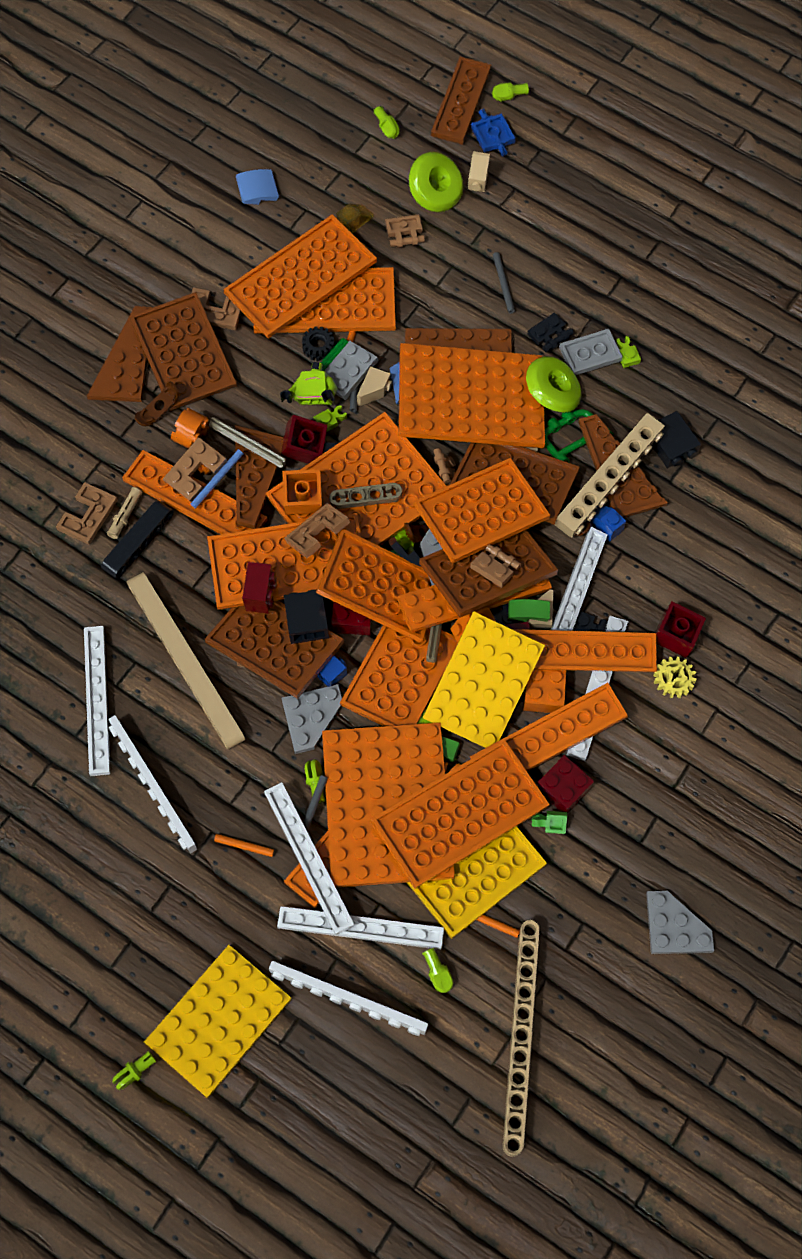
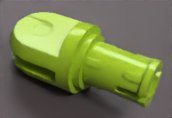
M511 82L502 83L493 88L492 95L497 101L512 100L515 95L528 94L529 88L528 83L513 85Z
M382 106L375 108L374 114L379 119V127L385 136L396 138L399 135L400 128L393 116H388Z
M316 759L309 760L305 764L306 785L311 787L312 796L320 775L323 776L321 764ZM324 791L321 795L319 803H321V801H326Z
M433 947L422 954L430 968L428 975L435 989L441 993H446L453 987V978L447 965L441 964Z
M149 1051L134 1063L127 1062L125 1064L126 1067L113 1077L112 1082L113 1085L117 1084L116 1089L122 1090L133 1081H139L142 1076L141 1073L156 1062Z

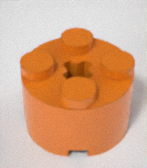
M187 407V410L184 409L175 423V427H177L176 433L172 431L171 440L189 449L198 437L201 438V436L205 437L209 431V426H207L209 423L208 417Z

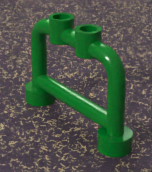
M579 409L573 413L572 411L563 412L561 415L562 419L559 421L556 418H551L547 422L548 427L545 428V448L553 458L569 463V458L566 455L586 444V441L582 437L557 451L548 440V435L552 432H558L566 424H572L578 417L593 415L590 411Z

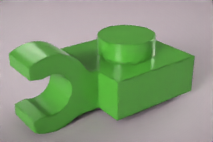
M547 811L546 816L538 813L532 817L533 827H545L546 833H566L567 812Z

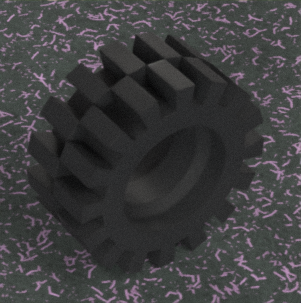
M316 326L314 330L312 328L308 329L309 333L307 331L304 333L302 347L307 358L310 356V360L316 358V361H319V358L323 360L333 349L334 336L332 332H329V329L326 328L324 331L323 327L320 326V329H317ZM321 340L325 342V345L317 348L312 346V342Z

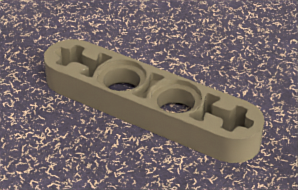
M397 483L339 489L331 492L329 500L331 506L335 509L391 503L401 499L402 488ZM392 489H395L396 491L395 496H393L391 493ZM378 491L381 495L379 498L373 499L370 497V493ZM354 493H359L362 498L359 501H354L351 496ZM347 494H348V500H349V502H346V495H347ZM336 496L340 497L339 503H337L335 500Z

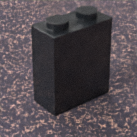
M678 411L658 420L664 425L662 430L664 435L658 442L654 441L651 446L667 468L671 466L676 467L687 458L692 459L698 454L701 443Z
M317 590L301 593L293 592L283 595L291 644L329 638L323 596L317 594Z

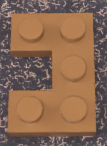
M198 288L192 289L191 294L197 293L211 326L236 330L241 310L227 296L222 309L207 306L211 295L210 291Z
M198 437L165 475L163 480L192 502L203 490V487L194 481L191 476L201 465H204L216 475L227 462V459Z
M84 482L75 498L77 501L90 506L82 519L65 512L56 528L58 531L90 545L118 499L116 496Z
M326 503L284 539L287 544L308 558L321 547L319 541L314 536L318 535L325 527L337 534L350 521L347 516Z

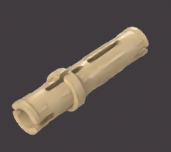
M132 487L118 515L114 516L113 524L109 531H107L109 537L118 539L121 530L127 525V520L142 495L140 489Z

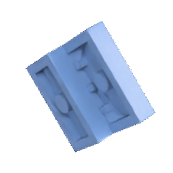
M252 170L236 175L243 204H259L261 200L277 201L279 196L272 170Z

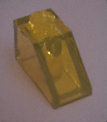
M349 203L336 213V218L353 233L373 218V214L361 204Z

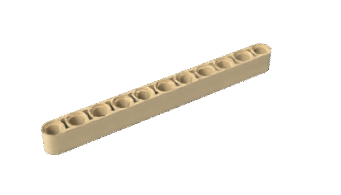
M144 572L127 580L126 582L225 747L229 750L245 740L243 733Z
M527 920L522 924L518 942L503 1134V1150L505 1154L511 1157L519 1155L524 1146L539 943V926L532 920ZM530 927L534 930L535 934L528 936L525 934L524 929ZM530 948L533 951V955L525 956L522 950ZM521 969H529L532 975L524 977L521 974ZM527 989L530 997L522 998L519 991ZM525 1010L529 1017L524 1020L520 1019L517 1012ZM516 1032H525L527 1039L525 1041L518 1040ZM517 1052L523 1053L525 1061L522 1063L517 1062L514 1054ZM520 1074L524 1078V1082L519 1085L514 1083L513 1075ZM519 1096L522 1100V1105L514 1106L511 1103V1097ZM517 1118L520 1121V1128L513 1129L510 1127L509 1120ZM509 1140L517 1141L519 1144L517 1151H510L508 1149L507 1143Z

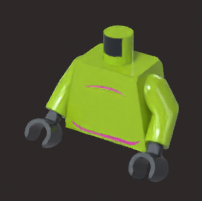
M313 362L311 371H302L289 390L282 391L280 397L282 402L287 399L288 403H291L292 398H294L300 405H332L338 388L333 378L325 371H322L323 364Z

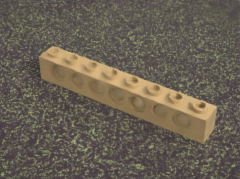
M646 413L559 514L555 526L571 538L575 533L579 535L585 527L583 524L587 520L590 522L596 515L595 510L598 507L602 508L608 499L606 497L609 494L613 495L619 488L617 484L621 480L624 482L630 475L628 471L632 467L635 469L641 462L640 457L650 452L652 449L651 444L654 441L658 442L664 435L662 433L664 425L649 413ZM641 435H646L648 439L642 438ZM630 448H635L637 452H632ZM618 461H624L626 465H621ZM607 474H613L615 478H609ZM596 487H601L604 491L599 492L596 490ZM584 500L591 501L593 505H587ZM577 513L581 516V518L577 519L573 516V514Z

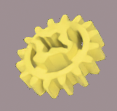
M678 656L676 660L669 657L668 662L663 659L661 665H657V672H654L653 675L656 677L654 684H659L657 690L663 689L664 696L669 693L670 698H673L674 694L681 698L682 693L687 696L689 690H693V684L697 680L694 678L696 671H691L693 665L687 666L686 659L681 662ZM678 673L677 678L672 682V678Z

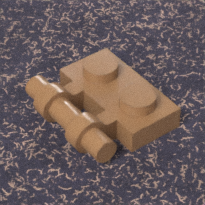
M419 214L385 219L388 238H396L389 240L390 247L397 246L399 248L407 244L418 245L420 242H425L424 235L417 236V233H422ZM402 235H411V237L407 238L401 237Z
M440 448L434 450V460L439 466L440 478L448 486L456 473L454 469L455 462L451 456L449 457L441 452Z
M490 544L486 547V551L491 554L487 555L481 552L471 562L470 568L502 588L513 576L514 571L510 568L513 567L518 570L521 563L516 561V558L512 555L508 556L502 552V549L498 546L494 547ZM499 558L500 560H502V561L505 562V563H504V564H501V563L498 562L496 559Z

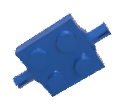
M481 109L479 114L482 119L471 123V129L482 150L485 153L498 149L501 156H506L508 151L505 146L515 143V137L503 114L488 116L485 109Z

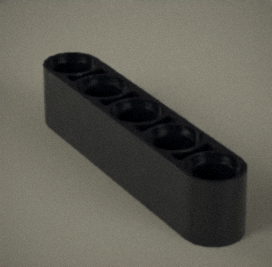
M156 500L107 555L101 564V568L116 579L120 578L170 521L174 510L161 501Z

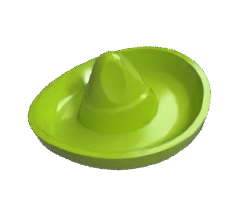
M427 152L420 155L414 161L409 174V186L414 199L423 208L433 212H442L453 208L459 202L463 192V178L457 165L448 156L440 152Z
M544 356L530 364L526 374L528 389L536 401L544 407L557 412H570L577 408L581 401V387L576 375L566 363L555 357Z

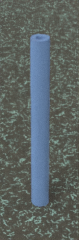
M238 449L196 496L190 503L192 507L196 509L243 455L241 450Z

